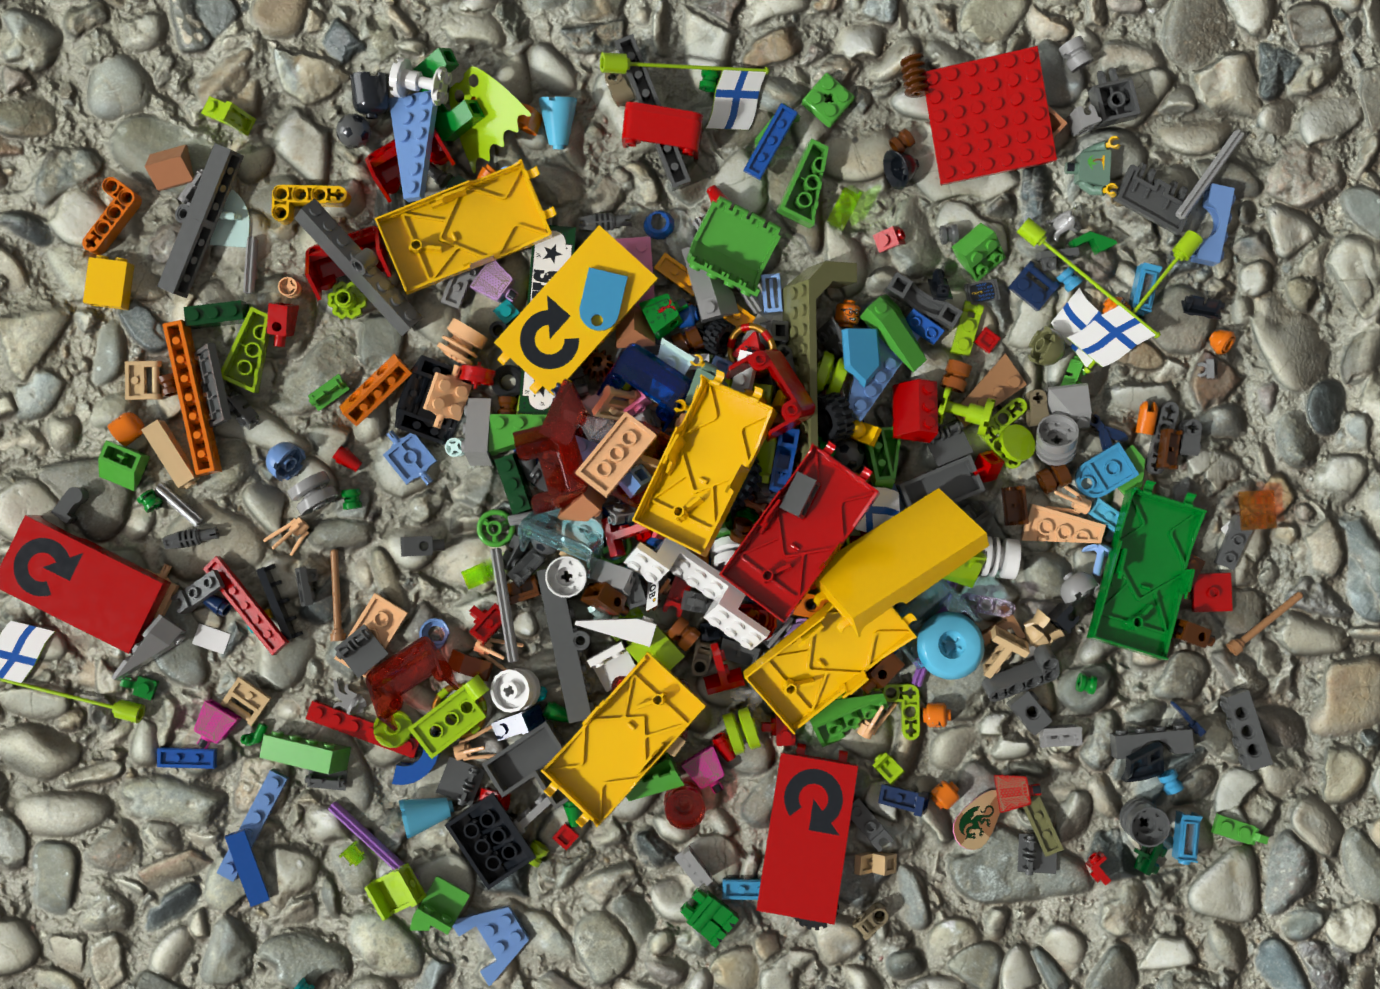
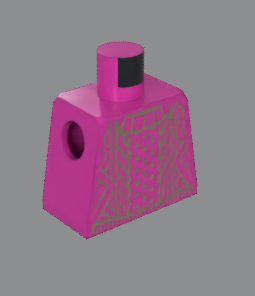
M213 699L205 701L194 727V731L201 735L197 745L207 749L211 742L216 744L222 742L241 721L242 717L230 709L222 707L220 703Z
M712 744L681 762L682 768L701 789L710 786L714 794L724 789L719 780L725 776L724 770Z

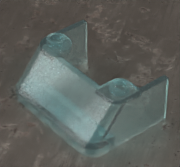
M542 509L533 510L518 526L521 551H525L530 539H534L586 561L588 579H590L597 560L601 559L604 554V541L601 538V534L560 520Z
M941 579L897 610L902 618L908 613H912L917 621L915 620L909 624L917 638H914L900 648L918 670L925 669L915 653L919 635L916 630L945 606L950 612L954 613L966 610L975 622L982 621V618L964 597L945 579Z

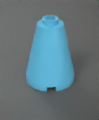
M539 97V105L548 143L555 150H564V146L569 144L577 98L552 97L549 99V97Z
M447 797L399 800L407 839L451 817V812H454L452 800L448 801Z

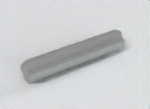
M248 237L246 243L243 292L246 294L255 293L259 241L255 237Z
M164 483L157 485L155 492L191 524L197 527L203 522V518Z

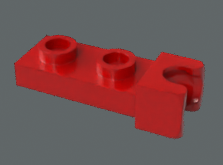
M679 576L674 577L672 587L662 609L663 612H667L670 606H675L677 608V617H680L683 611L680 608L684 590H691V586Z

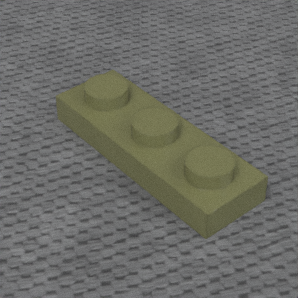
M1040 796L1030 797L1031 805L1024 806L1023 809L1044 856L1047 857L1064 850Z

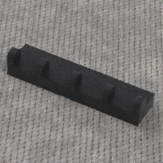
M275 564L259 568L256 572L281 633L287 640L303 635V631L296 633L291 621L297 619L296 615L289 617L284 603L290 601L289 597L282 599L278 591L277 585L282 584V580L275 582L270 570L276 568Z

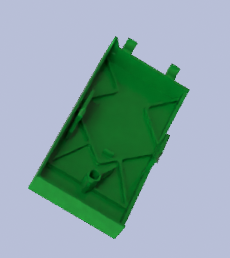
M1147 480L1143 490L1138 487L1125 490L1111 543L1112 551L1108 554L1087 638L1155 659L1168 660L1167 654L1182 596L1185 594L1184 599H1188L1193 583L1195 569H1187L1188 562L1207 510L1193 506L1196 494L1188 492L1184 502L1154 494L1152 490L1156 482Z

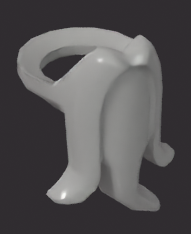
M1071 210L1061 213L1051 221L1046 220V223L1051 226L1045 234L1047 237L1045 241L1050 243L1051 237L1054 234L1053 238L1058 242L1059 236L1067 230L1075 233L1081 231L1080 223Z
M333 680L335 696L343 701L335 703L333 708L341 706L347 710L348 715L363 713L367 703L362 694L350 691L348 684H346L344 687L346 695L339 690L337 681Z

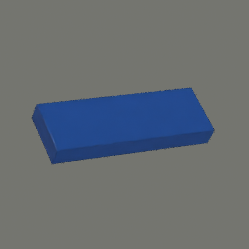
M159 747L157 748V767L217 768V748Z

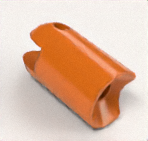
M1145 401L1139 408L1135 433L1154 435L1158 406L1153 402L1149 412L1147 411L1148 402Z

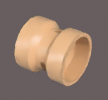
M284 277L279 281L278 290L284 296L296 299L302 294L301 284L293 278Z

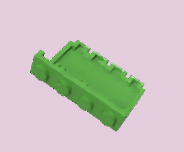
M719 196L716 202L712 201L693 238L686 260L690 263L689 267L696 271L702 269L707 272L706 275L714 280L720 278L724 280L723 284L732 289L736 286L741 289L740 292L748 297H751V295L757 297L760 292L758 284L761 274L781 238L778 234L781 227L770 221L763 227L766 219L753 212L749 218H746L749 210L737 204H734L732 210H730L732 202Z

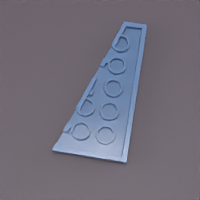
M431 90L408 94L404 98H389L403 199L407 202H414L425 198L438 107L432 102Z
M912 330L916 340L918 341L920 335H918ZM880 338L881 369L865 387L853 376L854 380L848 395L849 408L853 410L851 414L859 422L866 416L902 364L901 359Z

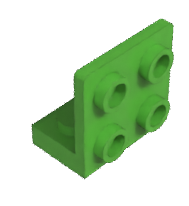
M436 876L426 894L427 897L423 899L414 916L448 935L467 902L470 893L440 876Z

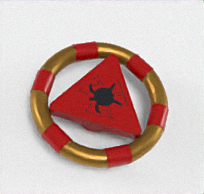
M755 323L741 324L733 330L728 339L727 355L729 361L733 364L736 363L740 350L752 353L765 350L763 343L760 342L759 333L768 342L769 349H777L773 336L761 325ZM754 330L755 332L734 351L738 335L745 331ZM768 369L756 371L755 379L766 376L769 373Z

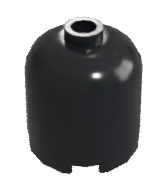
M355 72L353 75H350L352 102L355 111L366 115V119H378V115L386 113L390 104L389 75L378 72V76H370V72Z

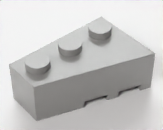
M468 398V405L464 406V415L467 417L466 423H463L465 440L461 442V451L464 452L470 466H493V460H491L490 453L488 452L490 414H494V405L491 398Z

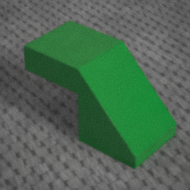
M1091 231L1068 243L1070 248H1074L1088 242L1094 255L1117 244L1116 240Z

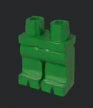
M697 888L691 896L698 903L693 907L688 902H685L680 908V912L686 918V923L703 935L716 948L727 935L726 932L729 933L739 921V915L716 896L712 895L709 890L705 892Z

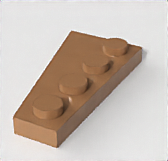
M1005 353L960 404L969 406L970 403L985 406L989 397L996 399L995 406H997L1027 384ZM953 414L959 422H962L964 428L970 424L965 422L966 417Z

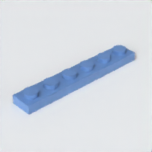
M274 769L269 771L239 830L245 828L252 848L289 777ZM228 849L216 873L234 882L238 877V872Z

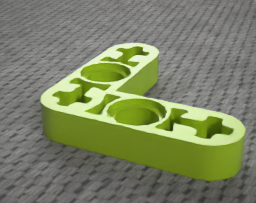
M1015 398L992 415L989 427L992 428L990 432L993 436L998 434L1000 437L1001 431L1027 410V403L1024 399ZM1014 402L1016 404L1021 403V411L1016 410L1013 413H1010L1008 411L1012 410L1015 407ZM1001 413L1006 414L1008 417L1005 424H1001L998 421V416ZM986 434L985 437L981 436L989 448L1005 461L1003 465L1006 468L1014 469L1021 465L1022 461L1015 462V465L1013 463L1009 464L1008 461L1010 459L1005 455L1002 456L1003 452L996 449L995 443L999 440V437L990 442L989 439H992L990 434Z
M888 683L882 688V693L887 702H901V732L906 739L915 740L920 734L919 689L911 683ZM890 687L896 690V695L893 698L886 696V690ZM899 687H902V691H908L909 687H911L915 694H911V697L907 694H901L902 698H899ZM864 691L862 692V693H863V696H867V695H868L866 692H864ZM909 706L915 708V714L912 717H908L905 714V710ZM905 720H916V723L912 722V728L915 729V732H912L911 736L905 732L909 729V723H905Z

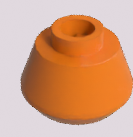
M1228 330L1214 331L1209 338L1210 346L1218 355L1227 353L1236 340L1234 332Z

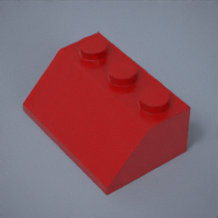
M915 379L893 385V438L930 443L938 434L937 381Z

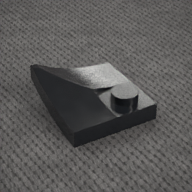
M1156 741L1126 756V767L1121 779L1124 782H1136L1163 774V744Z

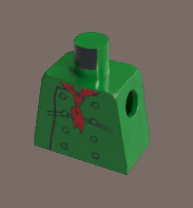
M668 293L639 303L657 340L663 338L683 322L679 312L688 308L684 297L673 302Z

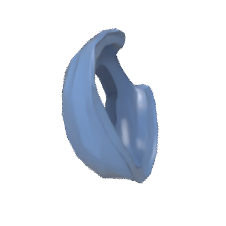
M432 618L421 626L419 639L426 648L432 650L443 647L448 639L450 631L442 619ZM439 626L443 630L445 636L442 641L430 639L428 632L431 627Z

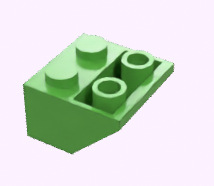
M982 223L978 224L952 246L957 260L976 282L1006 258L995 231Z
M106 440L98 458L99 477L136 491L150 456L123 446L118 442Z

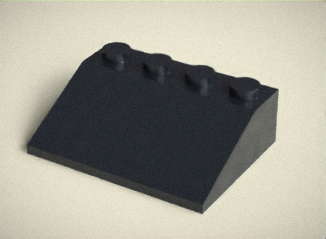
M494 793L464 809L445 824V827L488 890L536 858V855Z

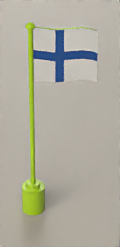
M602 52L600 56L601 73L626 74L630 66L722 71L715 89L711 116L705 129L749 130L755 117L762 82L765 75L769 74L770 71L768 67L758 69L630 62V58H627L626 53Z
M1030 217L1018 229L1016 233L1033 247L1036 244L1038 246L1044 244L1118 305L1116 308L1100 315L1083 330L1066 337L1101 367L1108 366L1119 360L1136 345L1153 336L1154 338L1160 337V332L1157 333L1045 241L1047 231Z
M1188 230L1172 249L1175 259L1132 311L1134 314L1178 260L1188 261L1203 243L1200 235L1191 230ZM1079 287L1051 324L1053 329L1061 333L1065 343L1077 354L1085 366L1084 372L1090 373V369L1096 362L1066 337L1083 330L1102 314L1086 299Z
M874 487L880 492V495L855 529L870 532L900 513L899 492L884 487ZM849 537L846 540V546L850 544Z
M10 621L0 634V681L110 708L112 713H114V717L134 723H140L145 714V705L120 699L114 705L23 683L35 667L46 643L56 631L16 621Z

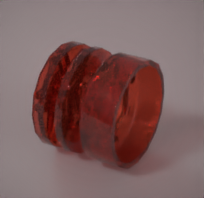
M683 781L685 786L666 791L663 802L665 815L670 824L678 829L687 830L701 823L705 816L706 808L702 792L698 786L692 782ZM684 799L687 800V803H685V804L682 806V805H681V802H683Z

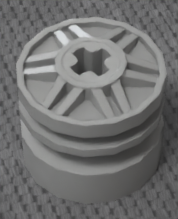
M1053 414L1043 418L1038 424L1035 450L1039 459L1053 466L1065 465L1071 462L1076 456L1079 436L1077 423L1072 418L1061 414Z

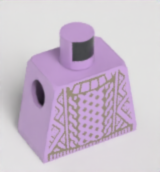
M496 260L487 263L470 285L474 291L498 303L504 297L513 303L519 296V293L512 289V286L515 284L514 279Z

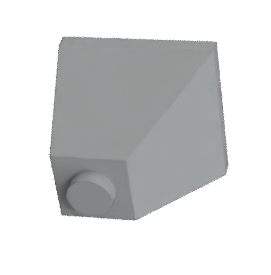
M1087 383L1048 388L1047 405L1049 415H1066L1077 423L1078 429L1090 427L1092 411Z

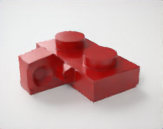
M496 603L488 611L486 609L481 611L475 605L469 610L470 615L475 619L473 621L475 625L470 630V634L484 645L502 626L499 605Z
M776 714L775 718H771V722H761L762 732H771V736H776V746H796L795 735Z

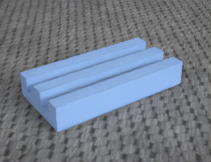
M780 273L761 275L764 314L783 312ZM768 278L771 308H768L767 306L765 279ZM773 278H776L778 308H775Z

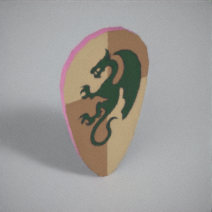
M996 790L987 791L979 795L956 817L953 823V834L958 844L965 849L976 850L982 848L990 838L1000 814Z

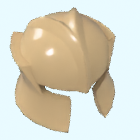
M1038 608L1034 617L1023 623L1025 626L1023 631L1026 636L1023 639L1028 642L1030 647L1034 646L1037 648L1043 644L1051 646L1056 639L1065 636L1062 630L1055 627L1050 622V618Z

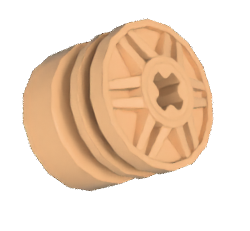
M453 318L447 327V330L453 334L452 338L443 335L442 339L449 343L445 346L439 342L437 347L456 362L473 366L474 362L467 359V357L470 355L477 359V354L472 351L473 347L482 350L488 338Z

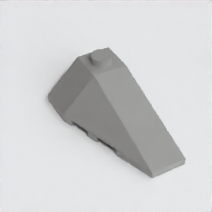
M690 247L681 249L701 322L705 323L739 313L734 294L728 286L723 284L724 280L720 278L714 280L706 275V271L702 269L696 271L689 267L690 263L686 259Z
M159 614L143 633L144 640L135 644L132 648L133 655L123 660L111 678L120 681L175 645L178 646L185 639L184 635L187 631L169 617Z

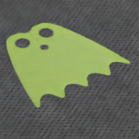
M472 66L464 73L463 80L455 83L450 88L449 102L451 110L460 104L455 100V92L461 90L464 94V100H471L473 96L476 97L485 116L459 137L472 171L476 173L477 159L483 158L486 161H490V147L493 144L504 147V132L506 130L519 132L518 116H531V113L498 81L483 70ZM472 74L478 77L479 82L476 87H472L469 83V77Z

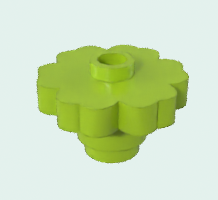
M341 281L334 285L332 288L333 292L328 294L327 303L329 307L333 308V315L342 320L347 318L355 320L357 317L362 316V309L367 307V297L352 281L348 284Z

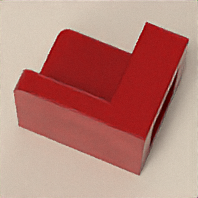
M992 450L979 453L974 463L977 471L972 473L974 475L979 474L983 483L996 480L1005 461Z

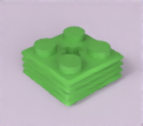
M825 73L804 97L802 105L830 128L850 106L855 96L829 73ZM825 97H830L832 99L831 102L825 103Z

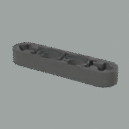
M1174 402L1163 403L1158 411L1154 435H1152L1145 463V469L1151 475L1161 474L1164 471L1162 468L1154 470L1151 464L1155 463L1157 457L1153 458V455L1158 456L1155 445L1160 442V426L1166 424L1169 429L1175 430L1179 407ZM1170 406V410H1173V413L1168 415L1165 408ZM1162 418L1171 419V422L1168 420H1162Z

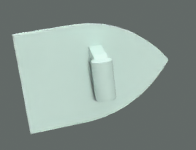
M232 189L211 237L210 245L246 248L247 238L250 235V216L243 199Z

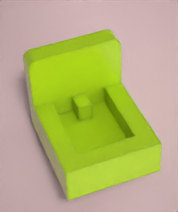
M887 752L879 754L874 759L875 763L872 765L891 785L905 772Z

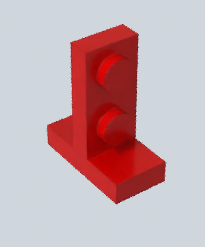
M607 518L601 520L610 557L626 555L622 540L651 531L637 523L633 526H629V524L618 526V524H609Z
M718 643L710 644L718 673L703 677L707 694L711 695L744 686L745 682L741 668L729 670L728 664H723V661H726L724 650H719Z

